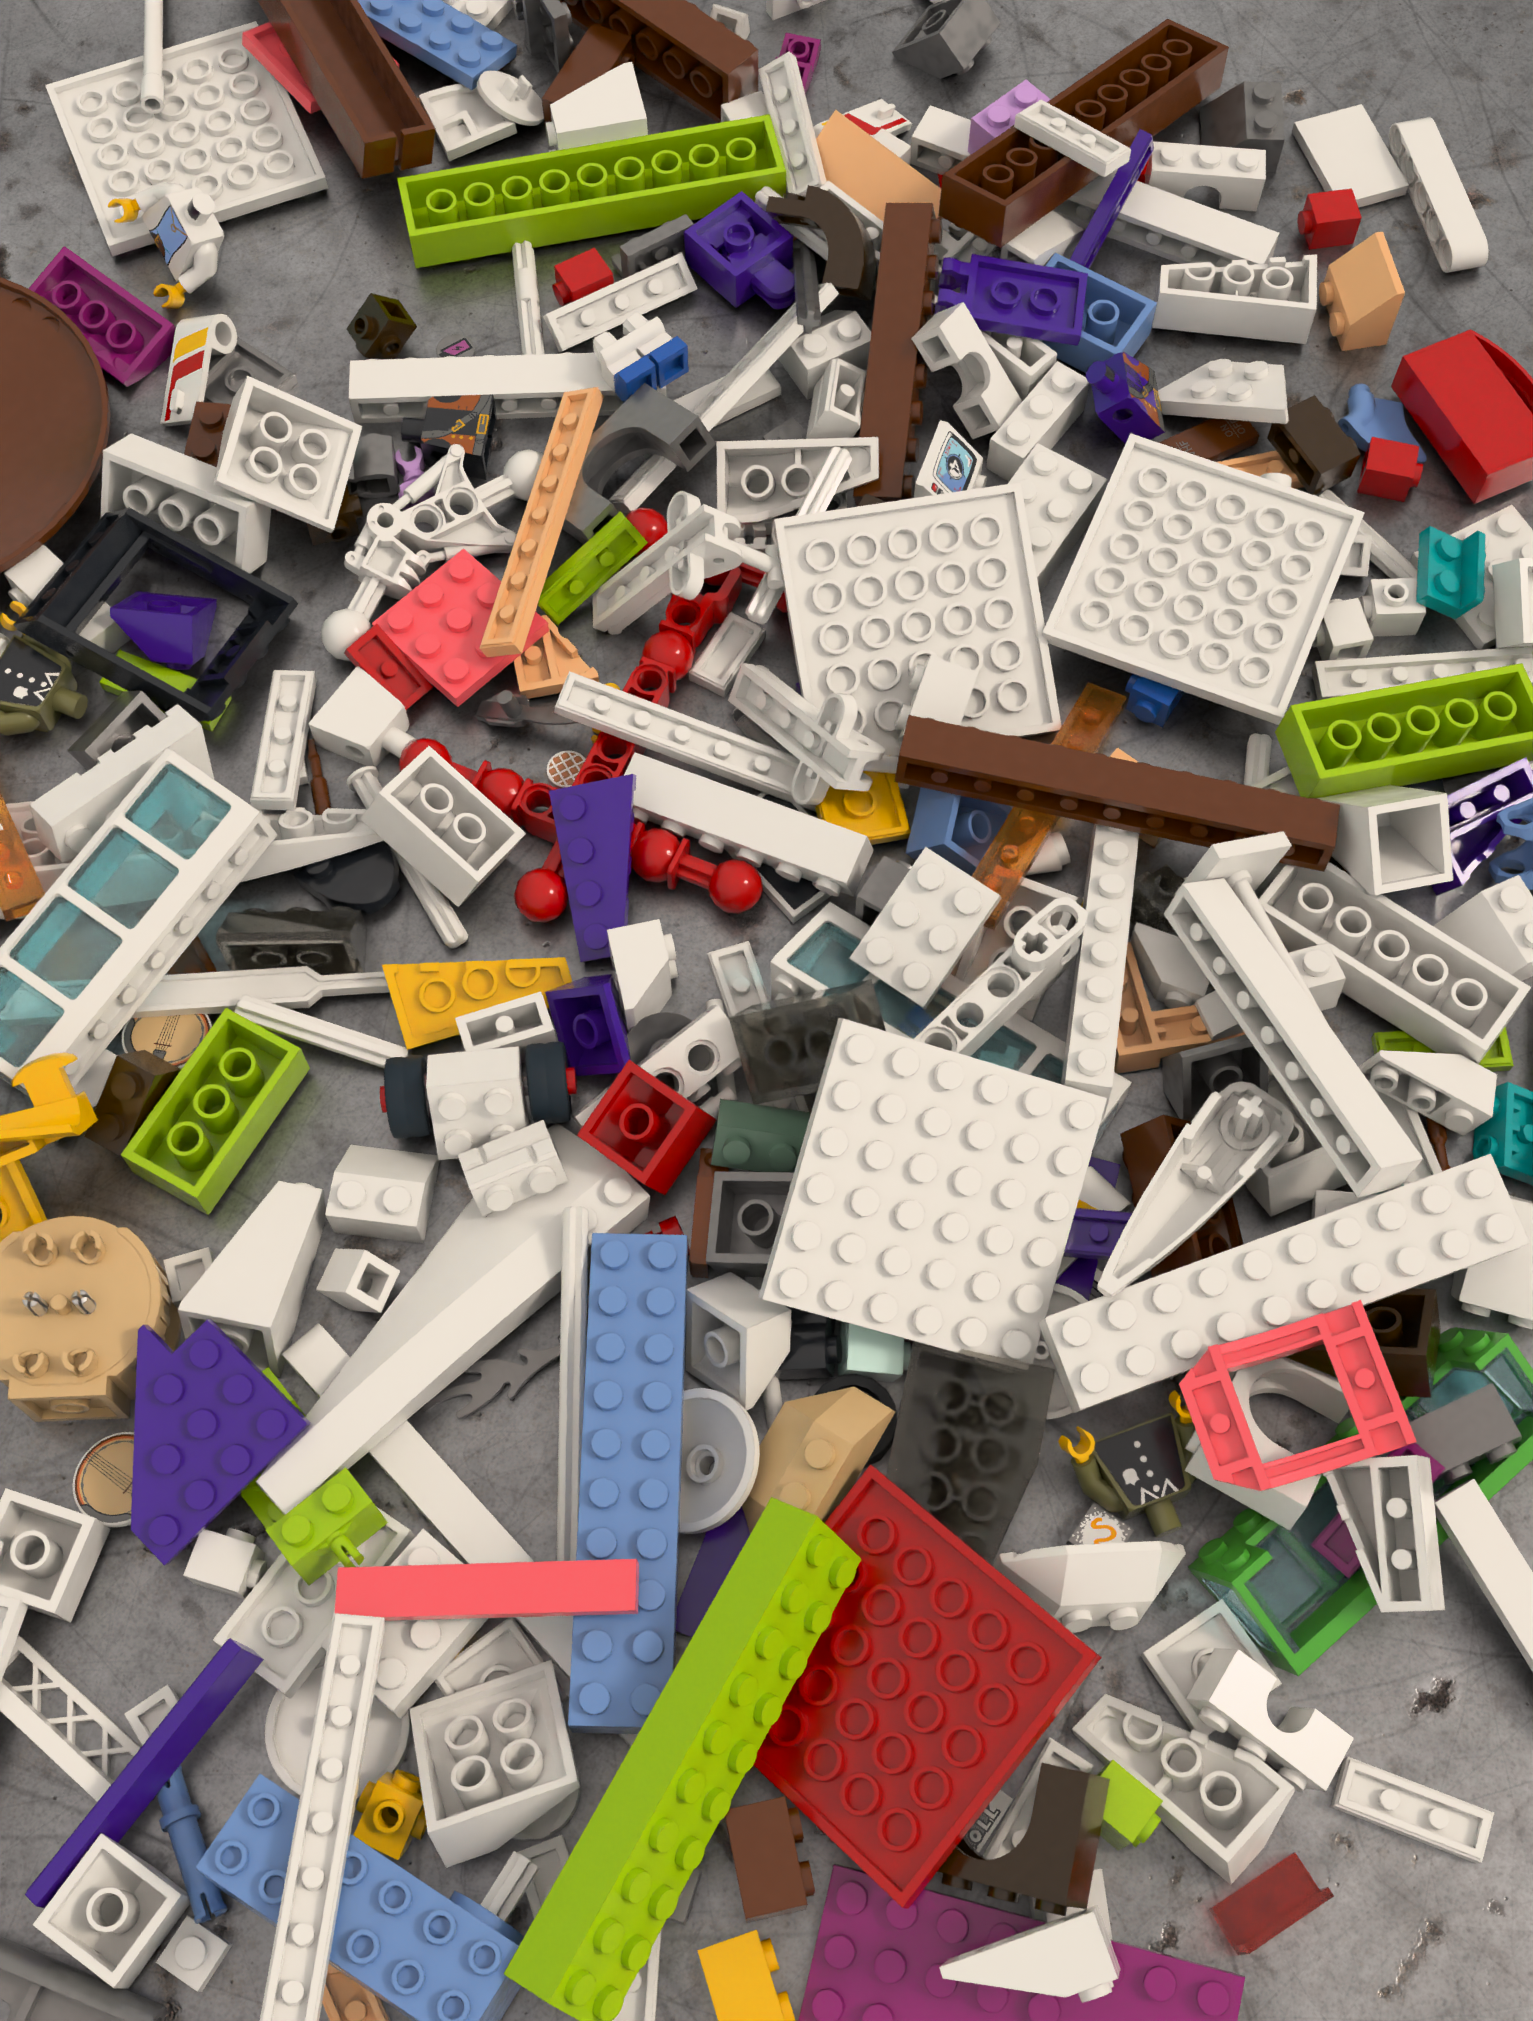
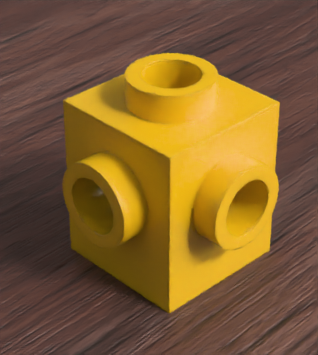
M396 1770L394 1774L387 1771L377 1780V1783L371 1781L367 1783L356 1806V1810L363 1814L353 1836L371 1848L399 1860L408 1850L412 1838L421 1840L427 1829L420 1778L409 1772Z

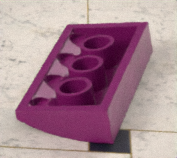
M65 246L28 288L63 311L77 325L90 343L101 368L126 387L147 376L172 353L176 330L174 324Z

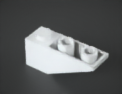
M1380 1050L1359 1066V1069L1375 1090L1386 1094L1462 1136H1465L1493 1117L1497 1074L1461 1054Z

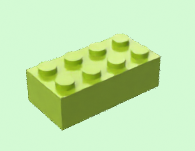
M225 1008L121 1153L122 1158L134 1174L209 1216L309 1071L310 1067L301 1048Z

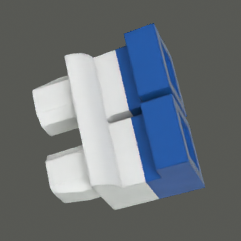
M636 312L623 323L624 337L616 340L610 332H604L593 340L594 354L601 363L602 378L623 403L644 383L657 390V386L661 389L689 372L688 345L678 336L672 338L668 335L658 316L648 321L640 313Z

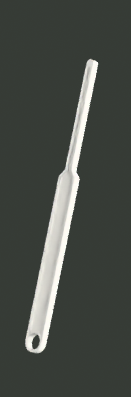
M308 966L172 974L165 975L131 1018L222 1013L225 1008L235 1012L237 1002L242 995H248L288 1009L310 1008L324 996L387 993L390 991L384 971L320 975ZM91 980L46 983L69 999L74 1000ZM19 984L7 999V1005L0 1013V1020L8 1027L56 1024L63 1016L64 1010L30 985Z

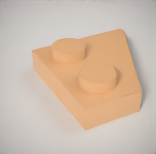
M542 615L541 617L548 622L549 631L514 660L520 695H526L528 699L561 693L569 671L599 682L596 669L594 667L590 668L578 655V649L569 639L559 634L558 627L547 615Z

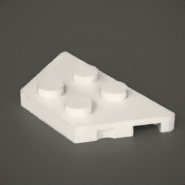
M1218 359L1204 364L1158 390L1161 410L1164 415L1287 424L1289 421L1284 365L1267 364L1264 361L1244 363L1231 362L1229 359Z

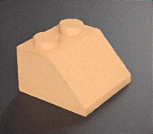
M1376 232L1329 265L1324 282H1321L1319 285V299L1321 305L1327 308L1330 316V332L1332 336L1337 337L1341 351L1387 344L1405 291L1384 233Z

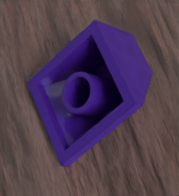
M136 591L110 608V617L151 661L165 662L167 668L184 670L191 668V665H194L206 654L217 608V599Z
M613 974L584 977L546 991L545 994L558 1041L563 1042L565 1045L568 1068L575 1067L576 1076L620 1073L627 1061L631 1060L624 1015Z

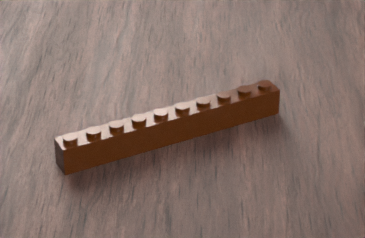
M908 715L894 781L1210 848L1212 844L1284 831L1292 846L1279 863L1322 872L1325 871L1336 846L1340 811L1339 804L1325 802L1317 798H1305L1281 793L1274 789L1257 788L1238 784L1231 780L1209 778L1187 771L1161 768L1144 762L1113 758L1101 753H1089L1065 748L1057 744H1046L1022 739L1014 735L1008 736L980 730L975 727H965Z

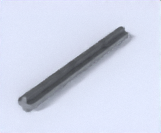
M801 242L800 248H793L797 324L803 325L804 333L812 334L813 327L821 326L815 252L809 250V247Z

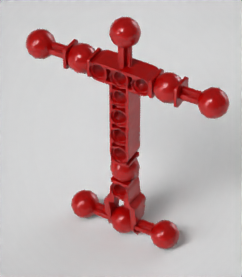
M641 507L630 511L625 516L648 542L633 556L635 558L668 533L667 521L655 509ZM741 563L735 569L704 579V582L708 585L721 587L717 593L707 592L704 596L699 593L694 599L687 600L671 592V600L665 612L666 620L660 621L659 632L653 634L645 642L639 666L633 670L622 691L668 708L670 702L669 693L675 692L677 688L676 681L683 679L691 670L696 647L701 644L713 624L723 623L732 611L741 592L742 582L757 588L765 572ZM783 591L775 608L783 613H788L785 593ZM681 623H690V625H685V626H682V625H679V624H681ZM650 687L657 688L655 691H644V689ZM601 731L572 786L624 776L634 752L643 755L646 748ZM421 738L410 742L402 750L399 761L400 772L430 746L511 820L513 819L516 825L519 827L523 825L532 835L554 843L542 868L528 871L518 880L514 899L519 911L530 921L546 923L557 919L565 911L569 899L567 886L564 881L565 875L549 791L558 788L544 783L533 784V780L529 778L524 781L512 769L499 767L492 770L491 763L486 760L483 761L478 772L452 762V756L446 747L435 739ZM611 754L623 755L617 759L608 758ZM537 807L549 808L542 813L532 812ZM638 822L637 825L634 824L633 831L631 832V871L634 869L637 875L644 880L656 883L667 880L668 888L674 890L679 879H683L708 889L709 896L714 904L727 913L740 914L751 910L759 901L763 889L762 879L756 868L747 861L731 859L717 866L690 855V840L683 838L680 843L677 837L668 830L653 828L645 831L644 823Z

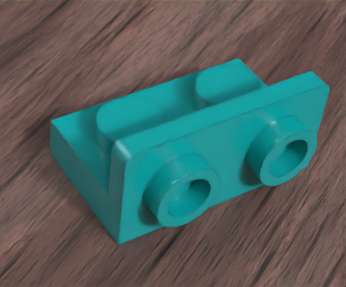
M1431 526L1419 533L1417 603L1455 620L1482 603L1485 594V533L1477 530L1463 541Z
M1506 1082L1496 1086L1493 1117L1475 1128L1473 1160L1491 1154L1500 1174L1533 1185V1091Z

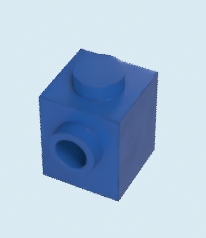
M1132 674L1125 688V691L1130 693L1126 710L1132 712L1138 719L1144 722H1152L1163 728L1184 691Z

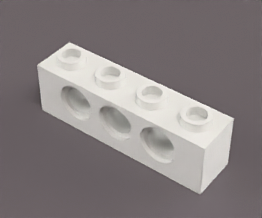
M712 1005L637 1065L655 1077L663 1072L670 1074L675 1083L674 1090L694 1103L711 1089L707 1082L721 1072L726 1077L746 1062L742 1055L751 1047L719 1005ZM696 1045L704 1046L710 1056L708 1065L700 1071L694 1070L688 1062L689 1051ZM610 1086L571 1115L580 1128L583 1127Z

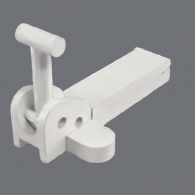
M679 491L672 497L667 509L668 533L592 594L593 628L603 632L608 630L609 634L618 635L624 628L671 592L684 599L692 600L701 591L705 578L735 569L741 563L766 572L767 586L771 589H779L783 587V578L777 545L767 546L765 553H762L734 541L741 533V525L737 518L703 504L701 506L698 497L685 491Z
M741 664L728 701L800 760L791 785V793L796 803L810 806L819 805L825 798L829 786L841 790L868 791L873 781L863 771L896 774L899 757L885 756V749L880 744L852 729L858 714V706L853 696L831 693L825 698L819 711L770 672L768 668L762 665ZM898 783V786L903 789H908L910 786L908 784Z

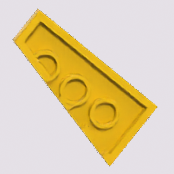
M565 957L382 964L407 1050L460 1035L455 1020L456 1017L537 992H542L546 1007L549 1009L545 992L573 982Z

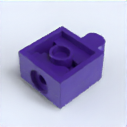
M742 191L684 231L685 261L687 265L735 308L755 294L759 295L774 309L786 308L795 301L794 274L789 271L793 268V235Z

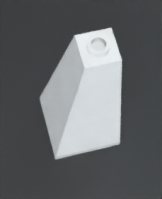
M283 1181L276 1183L181 1301L178 1313L185 1340L207 1319H212L261 1372L269 1367L276 1377H281L286 1361L282 1353L290 1347L326 1221L323 1189L315 1188L307 1183L293 1184Z

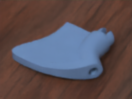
M1355 384L1349 389L1347 401L1348 415L1340 419L1338 425L1346 436L1351 437L1355 441L1359 449L1366 452L1371 437H1377L1419 446L1417 463L1424 464L1426 462V454L1411 434L1405 422L1403 403L1374 398L1366 384Z

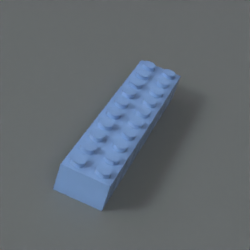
M592 1233L576 1561L637 1559L639 1562L638 1614L573 1616L568 1726L572 1733L638 1734L675 1669L686 1289L688 1277L687 1235Z

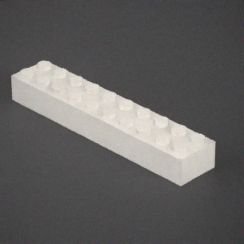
M1491 1154L1131 1285L1111 1298L1104 1295L1044 1317L1038 1324L1074 1414L1185 1373L1197 1364L1210 1346L1270 1331L1321 1313L1325 1314L1340 1309L1361 1300L1363 1306L1509 1253L1530 1244V1241Z

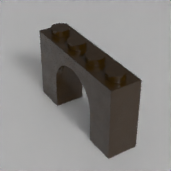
M1041 1763L1030 1824L1020 1843L1006 1855L989 1860L974 1849L965 1835L937 1871L943 1873L941 1883L972 1891L973 1881L989 1885L987 1896L1013 1903H1018L1020 1894L1036 1898L1034 1909L1061 1916H1066L1067 1907L1087 1909L1110 1779Z

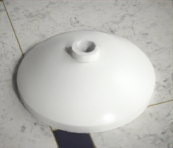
M694 1388L684 1391L679 1533H703L725 1523L746 1501L757 1476L760 1450L755 1425L748 1412L737 1400L717 1390ZM715 1461L714 1468L711 1471V1473H709V1467L711 1463Z

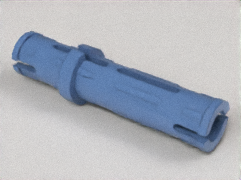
M180 1764L169 1778L171 1786L169 1787L167 1781L156 1795L163 1814L159 1822L162 1831L169 1833L189 1896L194 1921L196 1924L211 1920L205 1901L206 1898L210 1911L215 1914L216 1918L227 1911V1906L224 1904L220 1889L195 1869L207 1849L197 1821L201 1817L198 1805H192Z

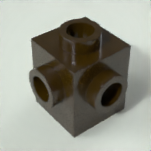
M370 293L347 327V331L355 341L356 349L366 358L395 359L417 328V325L399 300Z

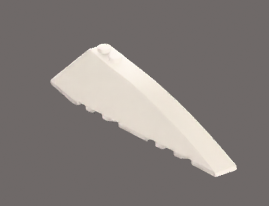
M558 1123L552 1125L548 1132L568 1182L554 1187L547 1193H539L512 1204L506 1210L496 1211L484 1217L481 1215L473 1197L306 1415L311 1424L267 1466L257 1479V1485L285 1515L345 1467L349 1469L561 1291L562 1212L564 1208L579 1206L585 1207L589 1211L588 1267H590L592 1233L629 1234L647 1219L650 1195L625 1170Z

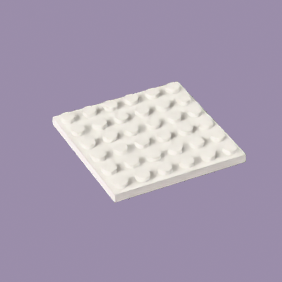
M256 21L163 49L162 79L164 81V108L157 114L147 113L141 107L143 56L45 85L112 257L154 244L155 241L141 217L144 213L142 210H139L135 221L116 223L114 220L123 217L124 209L122 206L108 208L109 202L112 199L119 198L136 199V193L158 183L181 184L185 189L198 187L202 193L209 195L213 199L215 204L213 213L218 223L328 188L324 172L288 91L242 45V33L258 27Z
M1130 433L1043 630L1042 637L1047 639L1051 645L1279 725L1285 715L1365 512Z
M1021 482L774 519L773 526L801 695L819 711L825 698L831 693L853 696L858 706V714L852 729L880 744L885 749V756L899 757L902 743L898 742L901 730L895 728V723L903 703L909 706L911 704L915 690L908 687L916 665L924 666L926 660L932 655L979 672L960 726H970L984 731L1008 736L1014 735L1021 738L1062 730L1048 641L1042 637L1045 623Z
M838 1018L758 1297L770 1302L1030 1373L1041 1336V1329L1038 1323L1046 1317L1107 1098L847 1019Z

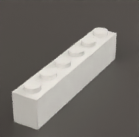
M634 752L624 776L629 774L636 775V791H634L633 798L635 823L641 822L646 825L647 821L661 825L660 829L668 830L678 839H683L685 835L699 839L698 843L701 846L716 853H722L723 849L735 852L739 860L747 861L754 867L759 868L762 863L775 867L777 874L795 882H799L802 877L815 882L817 889L832 896H839L840 892L854 896L874 851L868 837L863 834Z

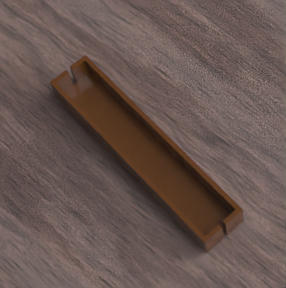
M257 0L362 179L394 172V166L397 165L400 170H406L432 164L436 128L358 0Z

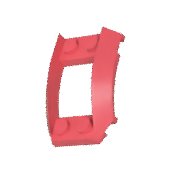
M1361 1300L1325 1314L1321 1313L1257 1335L1210 1346L1197 1364L1189 1370L1179 1383L1213 1479L1220 1482L1265 1491L1345 1467L1417 1442ZM1324 1344L1359 1434L1262 1464L1229 1373Z

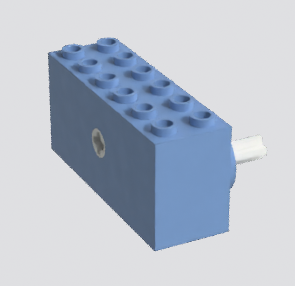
M259 1774L195 1869L221 1891L274 1927H277L299 1799L262 1774ZM350 1834L329 1964L412 2021H500L521 1988V1985L505 1976L504 1972L524 1936L506 1922L540 1868L525 1856L513 1851L481 1904L476 1903L457 1891H454L450 1899H448Z

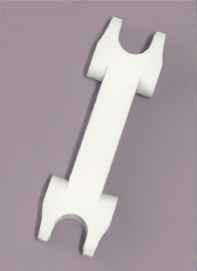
M1069 896L1054 899L1017 932L1013 945L913 1040L971 1057L1027 1001H1033L1040 997L1076 960L1080 947V939L1078 937L1084 931L1088 912ZM1065 911L1072 914L1077 923L1068 931L1063 925L1052 926L1050 922L1051 916L1056 912ZM1067 949H1069V953L1064 956ZM1002 989L1009 996L996 997L990 993V990ZM969 1018L976 1021L979 1025L970 1028L961 1025L958 1021Z

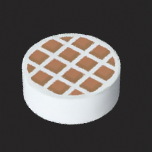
M562 751L555 754L547 764L549 784L558 789L572 786L586 760L585 757L575 751Z

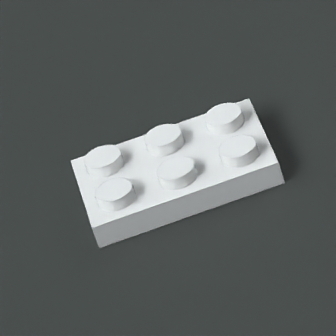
M925 847L854 950L850 959L926 1010L1002 898L984 884Z

